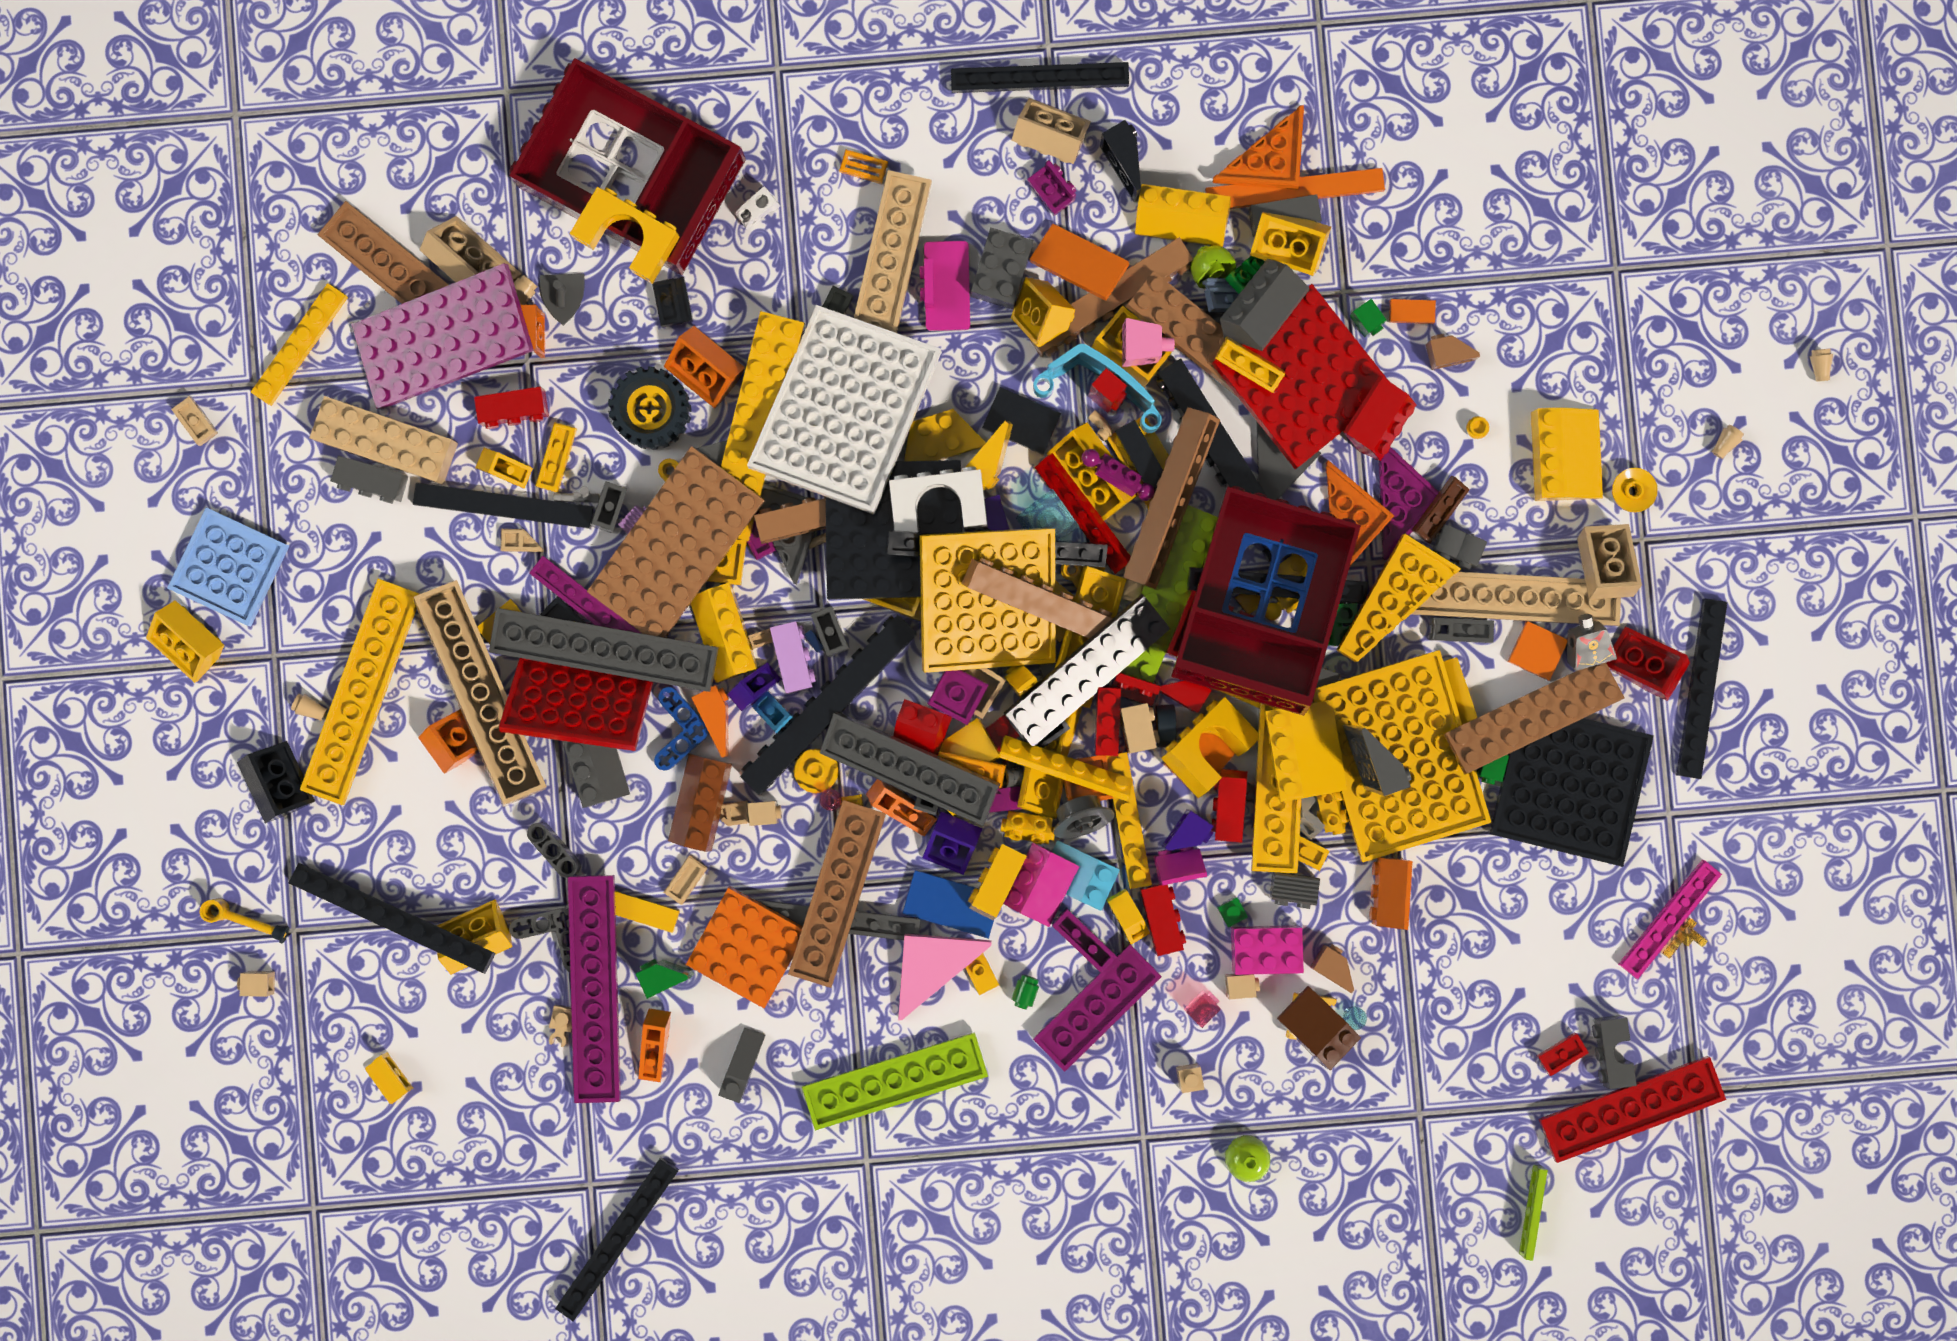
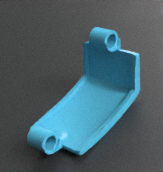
M1078 344L1048 365L1047 370L1038 375L1034 380V394L1037 397L1046 398L1053 391V379L1064 375L1077 365L1087 368L1098 376L1107 368L1127 385L1125 390L1127 395L1125 397L1144 412L1140 419V427L1144 432H1155L1162 422L1160 413L1153 405L1155 400L1145 388L1111 359L1085 344ZM1045 381L1049 384L1050 388L1047 391H1040L1037 384ZM1152 416L1156 419L1157 424L1150 427L1146 425L1145 418Z

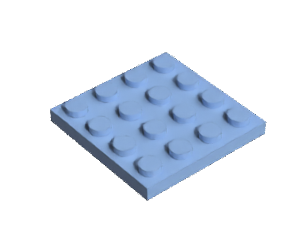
M206 507L167 589L242 624L252 626L289 545Z

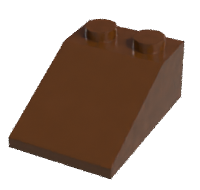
M1309 986L1277 1017L1280 1023L1314 1059L1330 1071L1361 1039L1354 1029Z

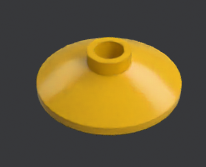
M1629 468L1617 475L1612 485V495L1616 504L1628 512L1637 513L1648 509L1657 497L1658 489L1654 477L1641 468ZM1630 487L1635 489L1634 495L1629 493Z

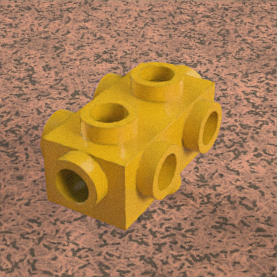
M1341 791L1318 795L1317 800L1320 810L1316 813L1319 820L1325 825V833L1332 832L1333 835L1345 833L1348 815L1346 809H1342L1341 801H1343Z
M1008 811L1007 819L1002 818L1000 832H1005L1004 837H1009L1012 840H1027L1035 844H1049V840H1054L1055 837L1054 827H1052L1053 818L1036 813L1027 814L1015 811Z

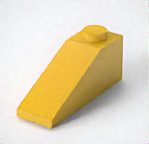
M1024 665L1011 666L1006 671L1007 675L1004 677L1019 698L1038 683L1036 677Z

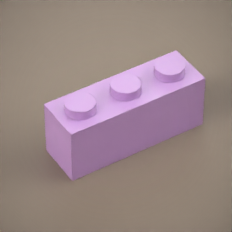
M795 621L770 627L785 693L790 694L814 688L813 682H816L814 670H809L807 661L811 660L808 647L804 648L802 639L806 638L803 625L799 626L798 622Z

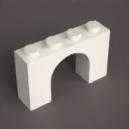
M976 467L962 468L963 472L953 473L952 469L939 471L940 474L938 475L923 472L918 473L917 477L908 478V475H898L894 477V480H889L894 530L919 532L918 502L925 492L937 487L950 489L960 498L965 530L988 527L981 470H976Z

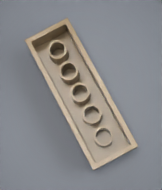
M326 396L323 398L309 437L321 444L444 485L458 445L452 439Z

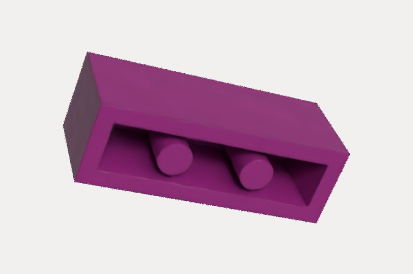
M1068 908L1051 923L1099 972L1102 973L1117 958L1116 954Z

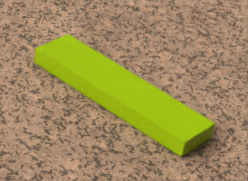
M1534 1165L1532 1168L1519 1254L1525 1260L1530 1261L1534 1259L1548 1172L1547 1169L1540 1165Z

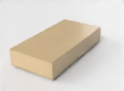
M689 855L663 893L680 905H683L708 867Z

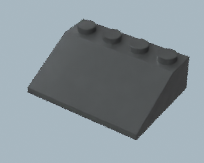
M1350 724L1342 725L1365 790L1386 796L1411 787L1409 783L1411 775L1408 768L1404 767L1366 728Z

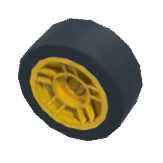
M1174 704L1156 705V729L1160 743H1157V746L1159 748L1167 747L1173 740L1177 741Z

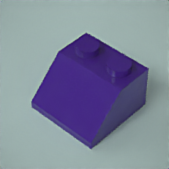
M1186 809L1161 846L1170 851L1198 846L1202 842L1207 843L1214 833L1211 831L1213 826L1191 810Z
M941 812L922 858L964 875L983 828Z

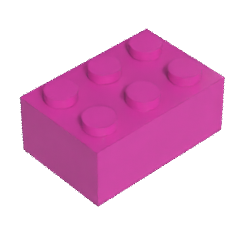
M1299 925L1231 927L1232 972L1235 975L1304 973L1302 927Z

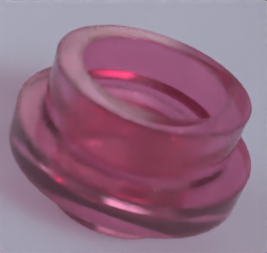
M828 788L821 793L820 804L824 809L834 811L841 806L842 797L837 790Z

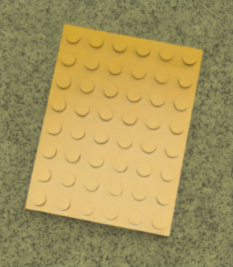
M1440 650L1316 688L1313 703L1332 700L1347 785V790L1341 791L1361 862L1373 860L1492 823L1476 770L1464 775L1443 735L1461 726L1462 722ZM1350 724L1366 728L1404 767L1408 768L1411 775V780L1409 781L1411 787L1386 796L1365 790L1342 725Z

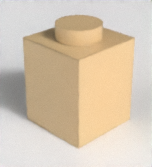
M777 801L748 803L749 826L779 823L778 819H782L781 805H777Z
M247 971L240 973V977L237 980V989L240 990V996L267 997L273 995L275 991V971Z
M1225 974L1226 994L1229 1000L1257 997L1256 991H1260L1258 977L1255 978L1254 974Z
M1198 1063L1176 1067L1179 1089L1182 1093L1205 1090L1201 1067Z

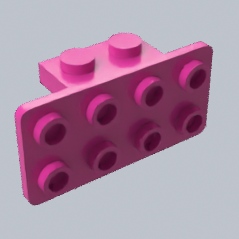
M966 241L926 242L924 244V266H920V279H924V288H920V301H925L926 329L928 331L968 330L970 328L969 244Z

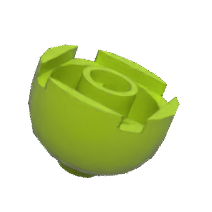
M1206 245L1201 247L1193 258L1191 274L1198 287L1205 289L1206 287L1202 283L1205 279L1226 278L1236 269L1237 265L1235 264V259L1226 248L1217 245Z
M1242 1135L1235 1138L1228 1146V1149H1226L1225 1164L1228 1171L1236 1179L1243 1182H1255L1267 1174L1270 1167V1153L1267 1146L1260 1139L1252 1135Z

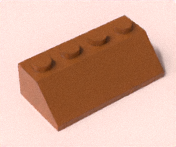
M688 754L669 834V842L699 851H712L732 763Z

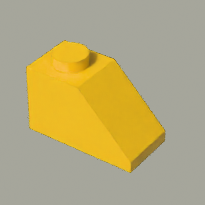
M483 448L475 467L521 488H525L533 470L532 467L487 448Z

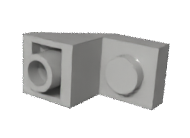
M1315 796L1301 799L1300 831L1310 840L1325 827L1317 816L1308 811L1317 800Z

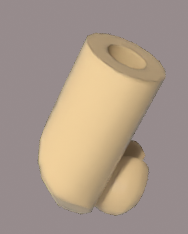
M1094 410L1088 419L1100 429L1097 432V436L1105 441L1108 437L1112 436L1113 430L1107 420Z

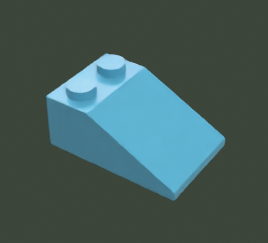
M1057 840L1052 852L1080 866L1066 895L1101 911L1120 869Z

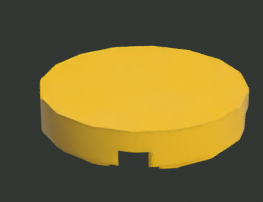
M821 749L807 750L798 757L794 765L795 780L807 792H825L834 785L838 777L837 761L820 754Z

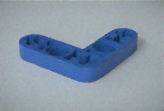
M671 687L663 688L659 692L658 699L667 712L683 728V731L656 754L654 763L659 770L663 771L670 770L709 735L699 714L675 688ZM665 692H673L674 696L672 698L676 703L680 700L682 701V704L676 706L674 711L671 710L674 705L670 701H664L666 698ZM685 707L689 709L690 717L683 721L679 719L678 711ZM695 726H703V736L696 735L693 738L696 742L693 744L691 739L685 736V734L688 732L691 736L696 731L694 729ZM680 739H684L688 743V749L685 752H679L676 749V743ZM671 747L672 751L676 755H678L679 758L676 759L675 756H672L668 760V762L670 763L669 766H661L660 762L662 761V759L660 757L662 755L664 757H667L669 754H671L672 752L668 751V749Z

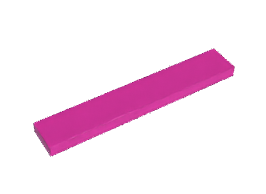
M1701 860L1618 965L1635 979H1639L1722 874L1708 862Z

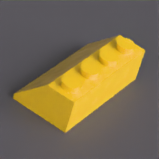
M1141 184L1135 235L1176 240L1180 237L1182 242L1223 247L1231 206V196Z
M1086 422L1072 430L1046 454L1047 456L1051 453L1055 455L1105 521L1138 495L1136 493L1132 497L1095 475L1096 466L1087 467L1083 464L1082 454L1087 449L1096 450L1100 457L1107 454L1113 458L1094 430Z
M722 584L698 593L691 602V607L703 644L719 647L714 671L715 682L719 683L757 670L758 665L732 584Z

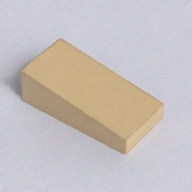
M770 628L748 636L752 650L773 643Z

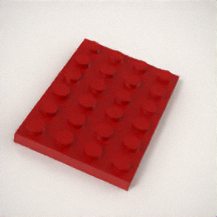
M519 658L499 724V731L636 751L653 682Z

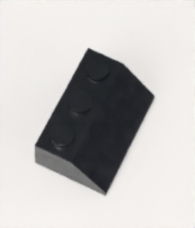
M288 741L247 754L237 762L265 824L287 816L315 802L312 794L300 790L304 776Z

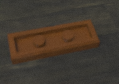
M1451 476L1415 524L1412 531L1426 543L1431 544L1470 489L1456 477Z

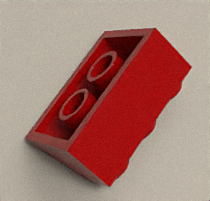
M1379 375L1343 433L1359 452L1381 461L1384 455L1389 452L1396 436L1401 433L1407 419L1413 414L1416 404L1409 394Z

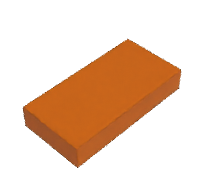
M1391 299L1389 304V323L1434 324L1436 300Z

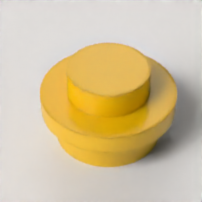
M1479 416L1470 419L1466 426L1468 435L1474 439L1485 437L1489 432L1487 420Z

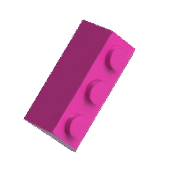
M1032 843L1003 904L1022 915L1050 927L1080 866L1042 846Z

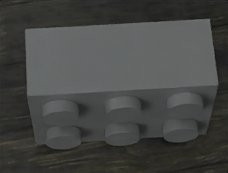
M990 227L972 286L971 297L1013 310L1033 248V240Z

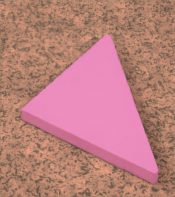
M905 934L898 1020H903L991 946L992 940Z

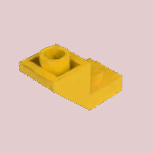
M1126 888L1106 899L1130 944L1150 934L1142 915Z

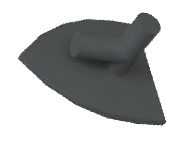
M540 275V290L544 304L550 314L564 326L575 315L584 297L585 275Z

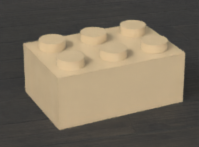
M1629 524L1584 527L1577 538L1589 599L1634 597L1641 588L1642 582Z

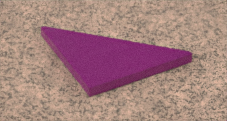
M1391 447L1389 452L1379 461L1380 504L1394 515L1381 531L1382 558L1384 560H1387L1403 534L1409 536L1413 532V527L1439 493L1437 489Z

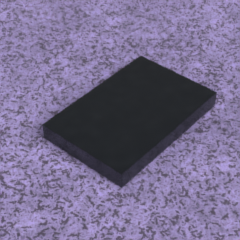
M1000 387L982 429L994 434L1004 421H1010L1013 426L1009 441L1044 455L1061 413Z

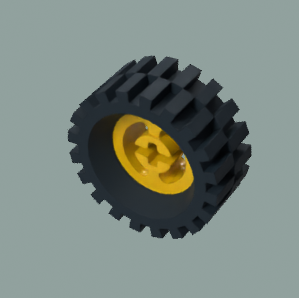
M648 366V370L639 367L636 368L637 372L635 373L628 371L625 373L627 378L624 380L619 378L616 381L619 386L617 389L612 387L610 393L613 395V398L608 399V406L611 408V411H608L609 417L613 420L614 428L631 444L643 449L649 447L652 450H657L658 446L666 448L670 446V441H678L679 438L677 436L680 433L684 434L687 430L685 425L690 423L691 417L689 412H692L688 401L690 399L684 387L672 374L669 375L667 371L661 368L659 371L655 367ZM645 396L647 397L640 402V406L643 409H649L651 405L656 409H662L656 397L660 396L665 400V415L657 423L655 421L662 416L659 410H652L651 414L647 410H640V413L646 418L644 423L640 422L637 418V404Z

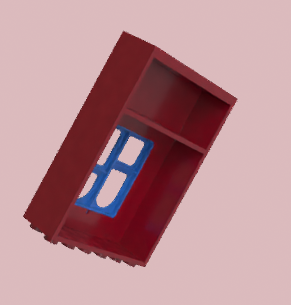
M1227 487L1171 677L1304 716L1312 705L1361 525L1356 524L1352 519L1335 518L1334 515L1328 512L1318 513L1311 511L1312 509L1307 506H1293L1283 499L1272 500L1262 493H1248L1241 487ZM1255 543L1265 545L1271 553V563L1267 577L1262 584L1240 578L1238 575L1244 551L1249 545ZM1298 554L1306 560L1308 567L1303 583L1300 584L1278 577L1277 572L1280 562L1286 555ZM1235 587H1241L1260 594L1261 598L1254 617H1248L1229 610L1228 606ZM1274 587L1297 592L1300 595L1293 624L1290 628L1272 624L1265 620V614Z

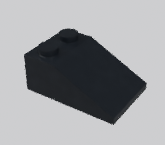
M1123 120L1102 133L1099 147L1133 202H1136L1141 191L1136 138L1138 135L1132 124L1128 125L1126 120Z

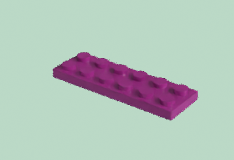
M1129 944L1033 1040L1065 1072L1162 976Z

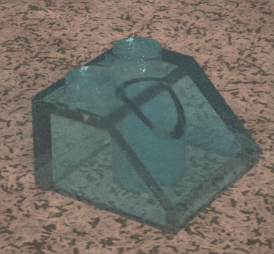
M1053 489L1032 503L1016 517L1023 529L1055 528V540L1061 541L1079 527Z

